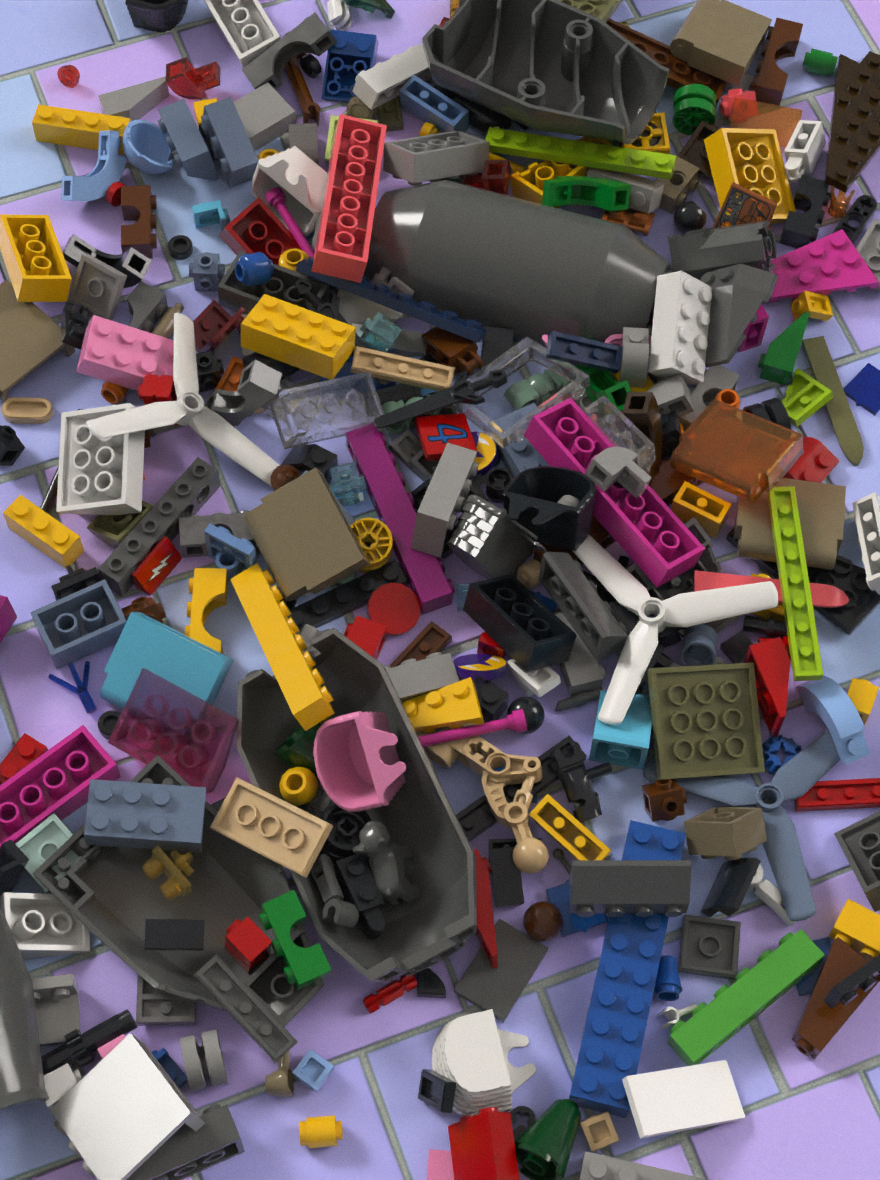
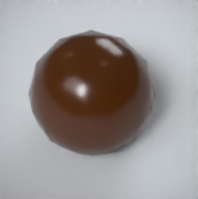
M547 901L536 902L525 911L523 917L524 929L535 940L541 942L553 940L563 928V916L558 907L553 903Z

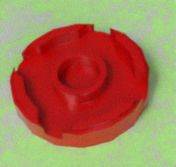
M388 583L381 585L373 592L368 601L367 615L371 621L387 626L388 636H399L407 633L416 625L420 617L421 605L417 595L411 588L401 583Z

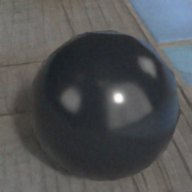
M693 201L684 202L679 205L673 217L675 227L682 234L691 230L703 229L707 219L706 213Z
M519 697L514 700L508 707L507 715L512 714V711L523 709L527 731L519 733L531 734L537 731L545 719L541 703L532 697Z

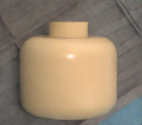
M531 559L518 567V581L527 589H533L541 584L539 581L541 563Z

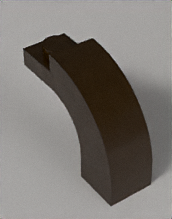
M628 392L622 414L629 427L630 450L638 454L635 463L653 479L654 471H659L663 446L659 407L653 392Z

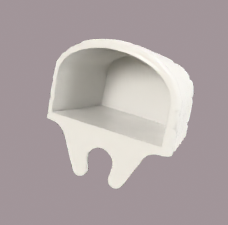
M294 146L291 149L288 148L285 151H281L278 154L275 153L272 156L269 155L265 159L258 161L252 179L253 195L256 199L259 197L289 230L278 210L270 207L265 200L267 191L274 187H280L286 195L285 205L304 236H308L315 230L317 219L322 211L328 173Z
M493 1009L468 1014L449 1021L441 1028L432 1046V1069L456 1082L452 1110L462 1116L480 1114V1109L496 1107L498 1112L512 1110V1093L536 1073L534 1064L529 1063L522 1067H514L509 1063L507 1057L509 1051L515 1047H526L529 1039L522 1034L497 1029Z

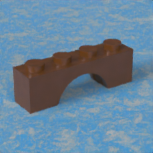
M776 18L774 27L769 26L766 40L770 41L769 43L764 42L761 53L764 60L759 59L756 73L759 76L753 77L750 89L755 91L757 102L780 106L788 74L782 71L776 62L785 57L795 56L803 28L802 23Z

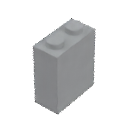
M268 82L234 102L254 151L284 135V133L289 132L288 124H296V111Z

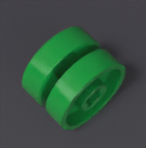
M689 84L675 92L672 123L679 132L693 135L702 120L708 124H715L716 94L711 88L701 84Z

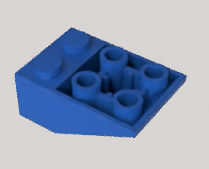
M331 29L330 33L337 43L329 48L327 52L321 99L349 102L352 97L356 96L352 92L356 83V76L361 71H367L376 65L379 42L377 35Z

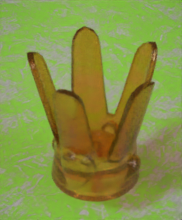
M830 186L831 197L828 214L835 217V219L843 218L847 213V206L855 190H852L848 197H845L846 193L839 190L836 198L834 187Z

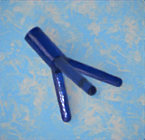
M89 661L85 662L82 682L72 662L68 664L77 687L53 674L48 675L50 680L76 693L87 714L97 710L87 690L90 671Z

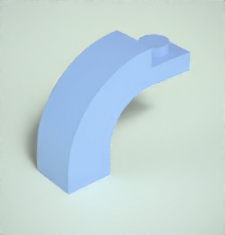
M99 131L98 160L95 168L88 175L83 177L62 176V201H93L105 196L111 184L120 181L125 169L126 157L118 156L120 149L119 131Z
M823 676L822 680L807 681L797 686L805 710L818 714L829 729L842 764H849L871 754L862 732L865 729L863 721L853 702L838 683L829 677Z

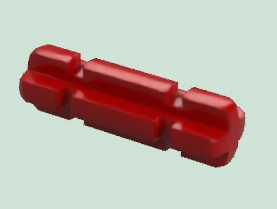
M404 974L400 977L399 981L394 980L378 989L375 995L372 993L363 999L366 1010L369 1013H373L380 1009V1005L385 1006L404 995V991L409 992L416 988L417 981L415 977Z

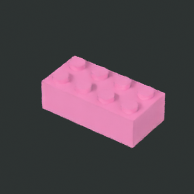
M93 315L85 331L76 372L138 391V387L143 383L146 374L158 375L159 377L161 375L173 376L174 340Z

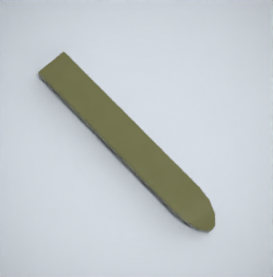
M824 336L803 339L802 344L815 380L833 393V398L825 404L840 448L847 460L853 466H857L863 457L864 447L862 438Z

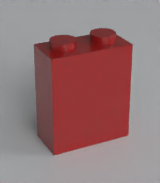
M496 1107L483 1108L479 1110L480 1114L462 1116L459 1118L460 1122L448 1126L454 1180H520L511 1113L498 1112Z

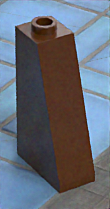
M839 937L836 938L828 949L792 1037V1040L796 1043V1048L805 1056H811L814 1059L877 985L876 983L866 992L860 989L856 992L858 994L857 997L846 1006L840 1003L831 1009L826 1004L824 999L836 984L869 963Z

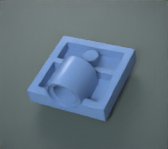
M211 523L204 530L208 556L216 560L217 568L227 569L229 581L234 576L257 563L255 547L250 541L244 538L240 540L233 536L226 528L216 527ZM227 562L233 563V564L230 565V566H224V565H223V564H225V563H227Z

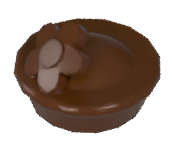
M291 465L276 467L270 477L272 488L274 490L281 488L301 476L300 472Z

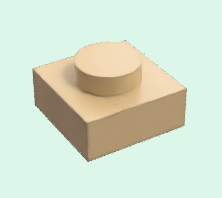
M608 1111L580 1121L591 1152L619 1141Z

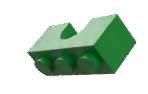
M295 890L263 903L261 914L258 917L265 931L270 930L274 940L271 946L276 957L282 956L286 964L283 971L290 985L294 983L297 990L329 976L332 969L320 943L308 948H302L291 940L290 931L306 920L305 911Z

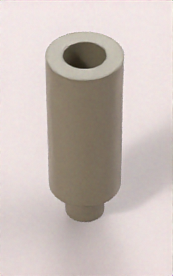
M176 303L174 307H168L151 333L169 339L174 332V313L182 314L184 306Z

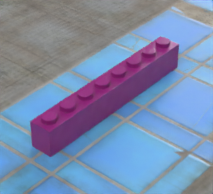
M374 423L346 432V447L379 520L386 524L391 531L393 538L392 549L409 580L410 588L418 597L422 615L451 605L452 594L455 593V588L451 579H446L443 573L445 567L442 559L411 549L417 516L414 510L415 502L412 494L405 491L404 487L406 484L402 473H397L394 467L396 466V461L391 451L387 452L385 447L387 443L383 432H378Z

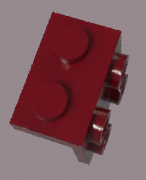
M213 300L193 321L196 351H214L244 320L241 315L246 309L242 306L232 317L220 304Z

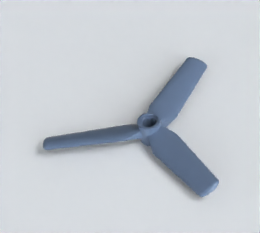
M829 730L780 767L771 783H765L759 787L728 776L674 779L680 788L684 787L685 791L736 807L762 808L767 841L762 844L790 921H803L811 918L816 914L817 910L795 825L782 806L802 797L841 760ZM650 758L644 765L643 776L653 781L657 780L655 758ZM764 799H770V800H772L774 803H773V804H766V803H764L762 800H764Z

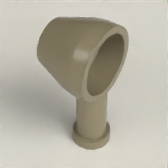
M290 1050L278 1061V1069L265 1077L268 1095L282 1098L294 1096V1079L290 1068Z

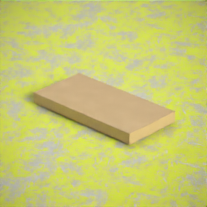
M236 777L210 828L307 878L333 825Z

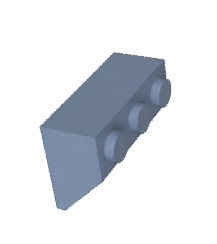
M185 99L158 109L161 119L157 120L162 133H168L169 137H166V141L170 150H176L177 152L173 156L179 169L184 167L189 177L213 181L218 180L219 177L210 152Z

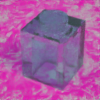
M378 312L372 320L370 318L366 319L360 328L363 332L360 338L369 349L387 353L403 329Z

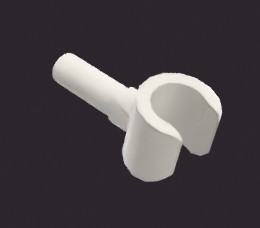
M693 1004L677 1010L674 1007H668L657 1013V1017L664 1015L668 1020V1023L661 1027L667 1029L676 1024L681 1017L692 1013L697 1005Z

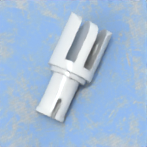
M329 0L327 2L329 23L340 31H348L351 27L349 1Z

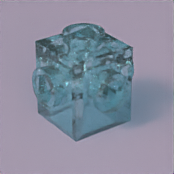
M355 462L329 468L333 482L328 483L334 496L337 497L343 506H351L365 501L363 490H367L364 475L358 476Z

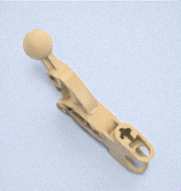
M473 722L462 724V727L471 726L475 724ZM446 726V727H444L443 729H441V730L438 731V732L447 731V730H452V729H450L449 726ZM421 730V731H416L418 737H419V736L428 735V734L438 733V732L424 733V731H422V730ZM479 736L425 746L424 749L429 758L441 767L449 769L458 760L482 777L481 783L485 797L493 815L501 825L507 826L510 831H513L517 845L513 850L512 856L516 867L527 874L538 873L544 869L549 858L548 849L542 841L533 838L529 828L530 820L528 815L533 798L531 794L533 785L543 778L540 760L534 756L505 754ZM498 767H504V768H505V769H503L502 771H499V772H498V771H494V770H495L496 768H498ZM523 783L521 789L516 791L513 802L508 804L503 792L504 786Z

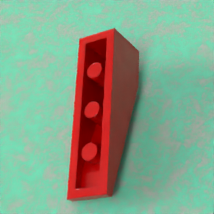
M474 849L477 883L476 936L492 969L498 967V955L489 873L492 872L488 859L486 857L482 858L478 849Z

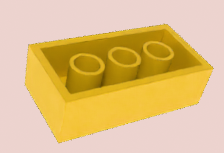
M0 214V251L18 302H67L72 278L49 215Z
M264 294L241 323V347L333 380L355 350L356 327Z

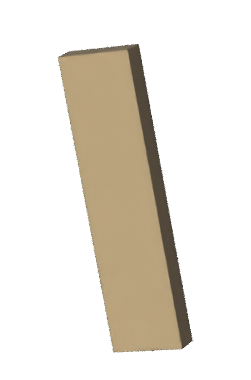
M356 346L350 372L440 392L452 386L455 367Z

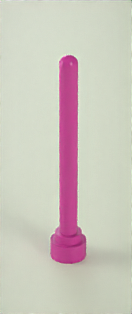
M274 187L267 191L265 200L268 205L278 210L301 250L306 252L309 257L314 258L313 249L285 205L286 195L280 187Z
M520 709L512 711V714L507 715V718L419 736L423 747L506 729H510V731L516 730V733L527 731L524 711Z

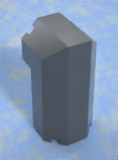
M768 220L717 227L715 229L687 231L684 236H680V233L668 237L672 267L675 272L683 271L698 280L701 279L704 273L737 264H744L772 272L776 269V264H771L772 259L777 258L773 229L766 228L770 223Z

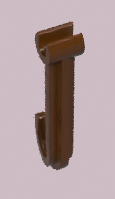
M302 53L290 59L284 69L302 110L303 124L309 123V119H313L318 126L320 106L314 103L296 60L307 54Z

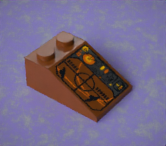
M733 182L713 228L768 220L771 224L777 203Z

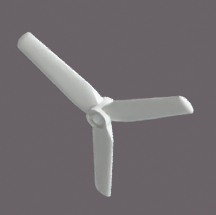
M174 313L173 381L177 400L154 402L88 420L86 422L87 428L95 437L103 439L169 426L175 423L181 426H190L201 438L272 487L270 481L271 474L280 465L223 417L204 406V400L198 394L199 384L194 323L186 315Z
M588 534V537L579 546L577 551L573 552L622 606L639 616V622L625 641L601 706L598 720L608 725L622 723L658 645V633L662 632L666 626L690 627L774 608L778 605V592L774 583L768 581L681 593L661 601L658 598L650 597L647 589ZM650 614H657V615H658V616H656V617H654V618H649V617H647V616L650 615Z

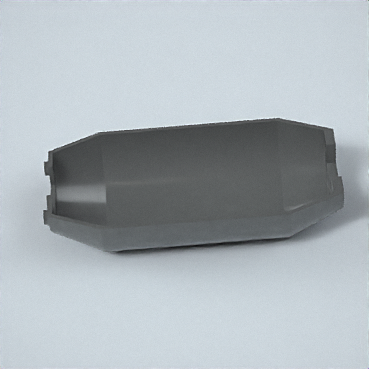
M442 180L395 189L383 194L374 211L368 260L363 276L372 282L374 275L379 273L382 267H386L391 271L387 278L388 282L392 277H398L415 291L412 295V300L419 303L421 301L429 302L435 305L436 310L444 312V310L452 311L458 314L459 319L467 321V319L475 320L481 323V327L514 329V336L544 344L542 335H548L551 331H557L605 343V340L610 335L623 334V327L648 328L649 335H652V325L650 323L655 305L657 276L672 273L675 270L671 269V264L625 225L449 180Z
M335 628L326 629L310 641L317 651L309 652L316 663V666L312 667L313 670L317 668L325 681L321 686H326L333 697V701L330 704L334 714L320 723L323 725L329 719L357 711L386 713L391 733L398 737L395 747L399 760L406 765V770L403 772L406 782L402 784L403 786L399 788L393 799L389 801V805H382L381 807L365 811L372 821H378L385 825L390 834V841H394L401 847L410 846L413 858L404 861L405 877L410 884L416 883L418 885L420 897L412 901H405L403 899L404 904L396 906L391 905L385 900L381 913L386 925L378 938L371 939L366 936L361 923L356 924L352 928L323 920L322 914L325 904L311 872H309L307 878L293 871L291 873L319 937L371 982H388L400 974L410 976L443 961L467 944V937H472L476 934V856L386 668ZM263 669L254 670L238 682L236 747L252 784L284 800L279 788L281 776L288 769L294 767L277 758L274 753L283 741L301 725L292 714L275 675L271 676ZM318 782L316 797L310 803L294 806L323 819L327 810L336 804L330 800L322 784ZM320 853L314 863H317L319 861V857L321 856ZM363 854L372 873L369 856L367 854Z

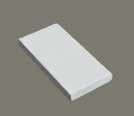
M727 1060L631 1075L622 1079L640 1139L730 1123L745 1118Z

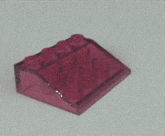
M142 668L108 743L145 764L150 763L159 755L190 786L206 787L207 794L214 792L224 771L239 719L157 674Z

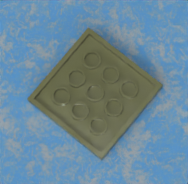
M754 662L647 669L657 780L765 772Z

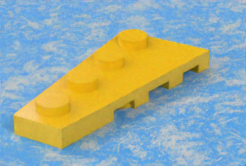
M471 677L402 702L415 731L422 730L424 733L435 732V728L449 726L450 729L461 728L462 724L465 723L484 724L475 683Z

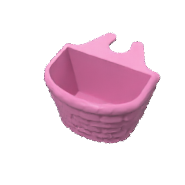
M357 711L337 716L325 721L316 732L313 756L318 779L330 800L345 811L361 812L362 810H370L382 805L387 806L389 801L393 799V796L396 795V792L399 791V788L403 786L402 784L406 782L403 774L406 770V765L399 760L395 747L398 737L391 733L385 712Z

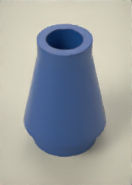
M671 955L661 956L654 987L656 998L662 1001H675L682 992L676 958Z

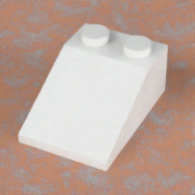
M4 892L0 896V906L23 959L90 952V930L53 894Z

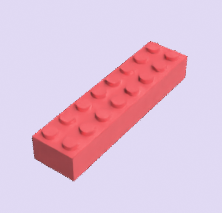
M343 114L339 115L333 138L311 272L361 283L368 260L387 125Z

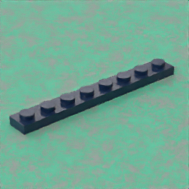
M308 257V259L298 262L296 271L474 342L478 343L485 338L487 329L482 328L481 323L475 320L467 319V321L459 319L458 314L452 311L444 310V312L436 310L435 305L429 302L421 301L419 303L412 300L413 297L406 293H393L389 291L390 288L386 285L370 284L365 277H362L361 283L311 272L313 257Z

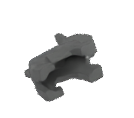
M369 821L359 833L360 844L353 848V853L367 854L369 856L370 867L383 898L391 905L396 906L404 904L403 899L405 901H412L420 897L418 885L416 883L410 884L405 877L404 861L413 858L410 846L401 847L394 841H390V834L381 822Z

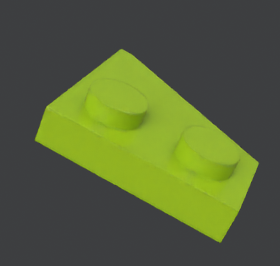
M797 368L794 372L793 382L791 385H788L785 392L786 396L781 402L788 413L790 423L798 427L833 398V393L830 389Z

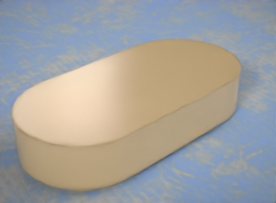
M12 397L7 399L1 407L3 417L9 423L44 424L53 417L52 404L45 398Z

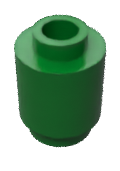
M812 48L810 53H805L802 66H806L807 72L824 76L828 74L833 75L838 57L833 56V53Z

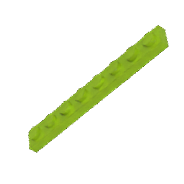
M489 127L485 138L486 141L490 142L489 152L670 180L676 164V155Z
M795 486L768 487L767 497L794 681L822 680L823 669Z

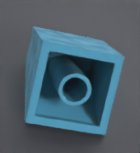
M601 690L589 760L601 763L609 762L612 765L643 770L649 749L652 727L650 700L645 695L635 694L622 723L608 725L598 720V715L607 691Z

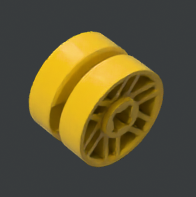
M362 518L352 523L350 527L370 563L357 571L368 573L389 563L392 556L393 538L387 525L375 518Z

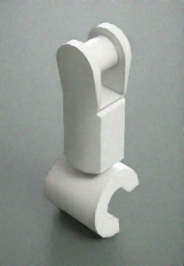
M759 864L747 892L756 889L754 894L768 905L784 923L793 926L796 921H790L786 910L780 906L783 901L779 889L767 878L764 881L762 880L764 872Z

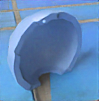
M146 120L129 122L122 136L123 152L129 163L139 171L151 175L165 173L173 167V160H170L173 151L170 150L166 141V137H169L168 133L163 134L159 126Z

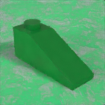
M804 312L769 344L767 354L761 353L758 368H762L761 379L786 386L789 385L810 313Z

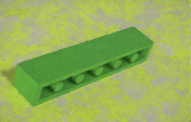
M802 929L794 935L792 932L786 934L778 942L780 946L773 952L770 949L765 951L757 959L758 964L752 969L749 967L744 968L735 977L737 980L730 987L727 984L723 985L713 995L715 999L708 1005L705 1002L701 1003L692 1011L693 1017L687 1022L680 1020L670 1029L669 1032L671 1034L668 1044L687 1066L700 1064L821 965L825 954Z

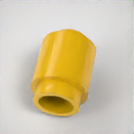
M335 1115L307 1117L306 1121H299L301 1146H308L309 1149L337 1146V1140L343 1139L342 1121H336Z

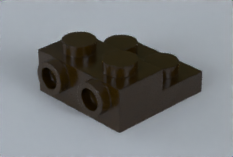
M702 120L678 157L700 168L699 175L714 183L704 139L718 131L719 127Z

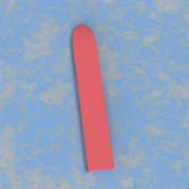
M694 571V592L771 581L778 592V603H783L779 579ZM809 583L813 606L837 608L848 604V596L839 588L827 584Z

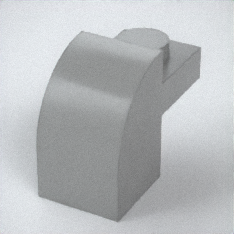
M623 327L620 382L627 380L630 387L645 388L649 359L648 328Z
M609 447L592 459L585 473L604 492L614 483L618 482L635 498L644 493L652 479L635 463L638 454L624 447Z

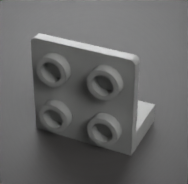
M74 974L32 978L40 1046L66 1043L64 1035L75 1029L80 1030L79 990Z

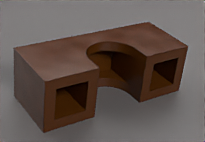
M150 185L121 186V208L124 221H137L132 225H121L122 254L132 247L147 258L153 259V249H157V235L153 234V229H157V216L153 214V210H157V197L152 195Z

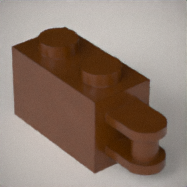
M436 326L422 334L426 354L431 355L441 365L455 367L454 376L467 371L468 376L473 374L474 369L484 367L482 359L477 355L478 346L476 342Z

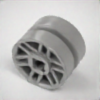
M217 1029L201 1033V1046H199L195 1035L180 1038L184 1067L191 1092L206 1089V1075L209 1076L213 1087L228 1083Z

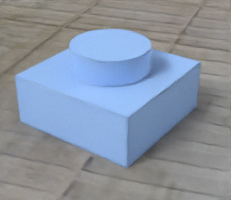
M310 1049L292 1072V1075L317 1093L334 1070V1066Z

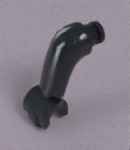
M437 84L436 86L434 85L435 89L469 111V124L480 133L487 134L489 127L510 128V118L442 88Z

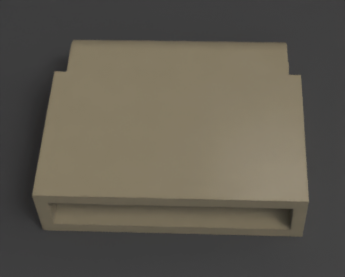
M697 0L672 40L670 51L676 58L688 62V66L739 86L766 38L772 19L726 0Z
M316 467L261 498L263 504L249 511L243 517L285 601L295 600L308 592L315 595L370 564L323 473Z
M742 472L737 489L733 539H738L737 557L777 563L767 490L768 487L795 486L807 567L833 570L837 553L843 541L846 486Z

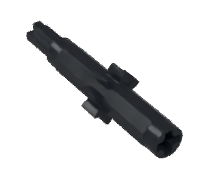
M126 1009L82 1034L80 1030L75 1029L64 1035L66 1043L41 1056L43 1075L67 1063L69 1066L78 1063L80 1067H84L93 1062L92 1054L98 1051V1048L120 1035H126L137 1028L130 1011Z

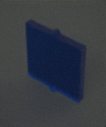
M868 363L843 390L847 397L856 402V406L863 407L875 416L880 411V370Z

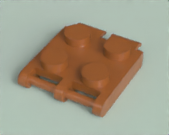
M632 208L617 211L605 210L602 220L625 225L630 230L642 232L644 236H648L655 213L650 212L648 214Z

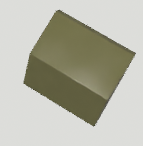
M142 501L141 513L98 515L87 526V529L110 547L119 545L153 508V505Z

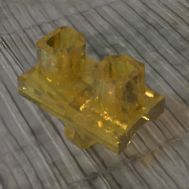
M159 846L155 847L151 851L152 857L142 866L144 873L152 881L163 872L168 876L169 880L159 887V890L168 901L175 899L181 894L186 897L192 892L190 889L192 885L181 873V870L188 877L193 874L194 870L189 863L194 857L189 852L181 856L177 850H174L170 853L171 858L175 861L173 863Z

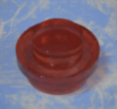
M64 65L58 69V78L64 86L74 88L78 85L80 73L75 66Z

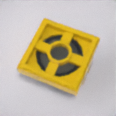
M665 112L654 113L642 134L633 143L626 145L618 141V147L670 154Z

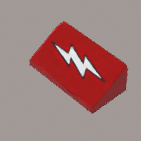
M166 536L157 543L132 573L135 587L147 595H152L182 559L180 553Z

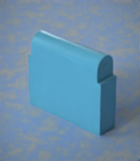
M131 612L104 669V672L108 673L102 686L100 697L186 742L194 734L199 721L207 719L234 660L141 612Z

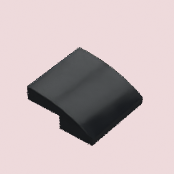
M740 858L723 863L700 912L708 917H712L719 911L729 917L737 912L761 861L757 858Z

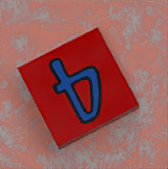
M465 413L415 417L414 424L426 461L440 460L447 442L477 451Z

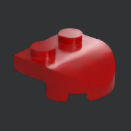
M798 437L786 442L778 449L775 457L778 458L777 474L780 478L821 483L840 462L822 442L812 437Z

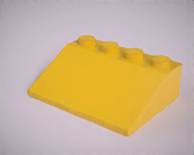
M721 128L704 139L720 209L731 184L734 182L777 203L770 225L784 223L789 211L796 212L776 129Z

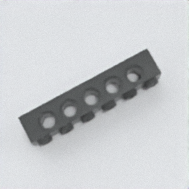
M197 457L98 568L101 581L105 579L109 588L123 597L134 585L132 573L164 536L172 542L180 533L179 518L195 515L221 486L219 471Z

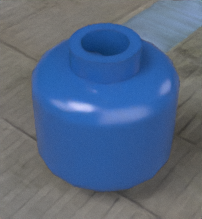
M262 252L244 254L235 264L237 279L247 287L268 283L271 274L274 273L272 260L268 259L266 254Z

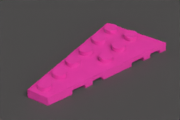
M841 229L772 260L771 264H776V269L772 273H775L778 279L769 303L779 302V299L789 297L795 300L804 290L822 295H830L833 291L846 290V292L856 291V288L862 287L875 289L878 288L879 282L846 233Z

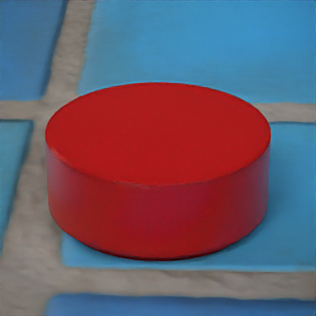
M119 181L111 184L105 194L106 201L114 207L121 205V186H125Z

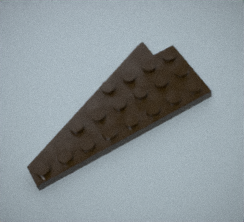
M871 51L868 52L860 63L842 54L839 55L837 61L824 182L846 193L880 150V55Z

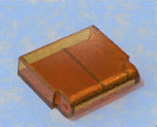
M714 399L679 437L680 444L672 453L670 467L753 503L764 491L770 493L804 453L803 434Z

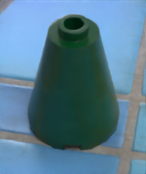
M318 723L307 731L302 726H299L283 741L274 755L292 767L298 766L310 769L315 774L318 782L321 783L316 772L313 748L316 732L322 725Z
M570 1099L556 1100L515 1141L517 1162L522 1166L520 1173L530 1180H563L581 1119L579 1107L575 1102Z

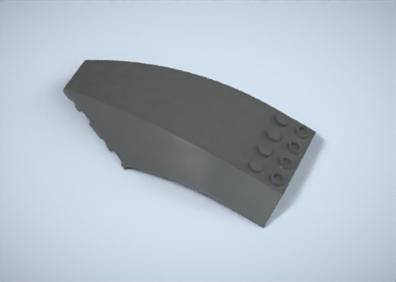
M159 755L129 781L190 786ZM207 801L201 852L86 845L84 824L33 872V875L99 940L157 990L226 1011L194 976L200 968L217 954L285 1027L324 986L323 979L297 990L294 983L290 985L283 971L286 964L282 956L276 957L272 946L269 955L249 973L224 949L225 936L228 934L226 932L227 928L237 919H240L242 922L247 916L273 941L270 930L265 931L260 923L258 915L261 914V906L263 903L291 890L285 878L282 865L210 828L218 811ZM72 850L78 857L81 856L82 858L70 869V861L65 856ZM57 863L60 872H66V878L62 877L59 880L55 878L58 874L52 868ZM146 919L204 920V950H144ZM303 923L294 927L290 931L293 943L302 948L310 947Z

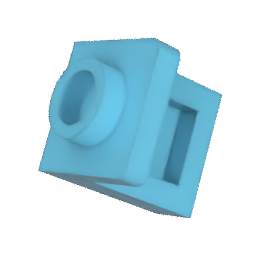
M220 200L192 206L196 228L219 223L221 230H223L226 224L230 223L227 208H222Z

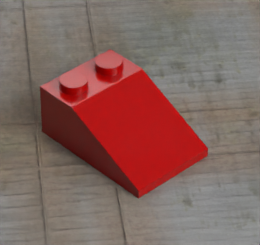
M259 197L226 225L218 235L236 255H238L239 251L247 254L262 252L276 265H279V258L284 251L289 249L301 250L292 233Z
M781 637L750 645L744 663L754 662L758 709L772 738L777 737L786 716L791 657L789 647L783 644Z

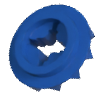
M782 734L773 738L770 736L762 744L764 769L769 774L775 776L780 767L801 752V745H797L793 738L783 737ZM780 747L784 750V754L789 755L785 758L782 765L780 757L775 755Z

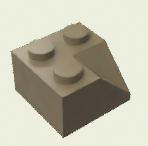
M715 806L684 822L689 855H701L702 859L724 856L725 860H737L742 857L741 854L754 851L758 845L767 841L762 808Z

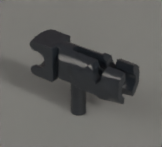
M574 742L567 747L568 758H565L558 748L550 751L548 756L554 772H558L568 803L575 802L579 804L578 808L572 811V813L582 823L602 815L598 793L594 792L591 783L594 782L593 779L611 773L612 766L609 762L586 770L583 763L585 758L578 742Z

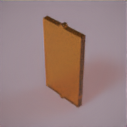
M735 97L732 113L728 116L730 119L729 128L776 129L780 147L786 148L799 120H801L802 110Z

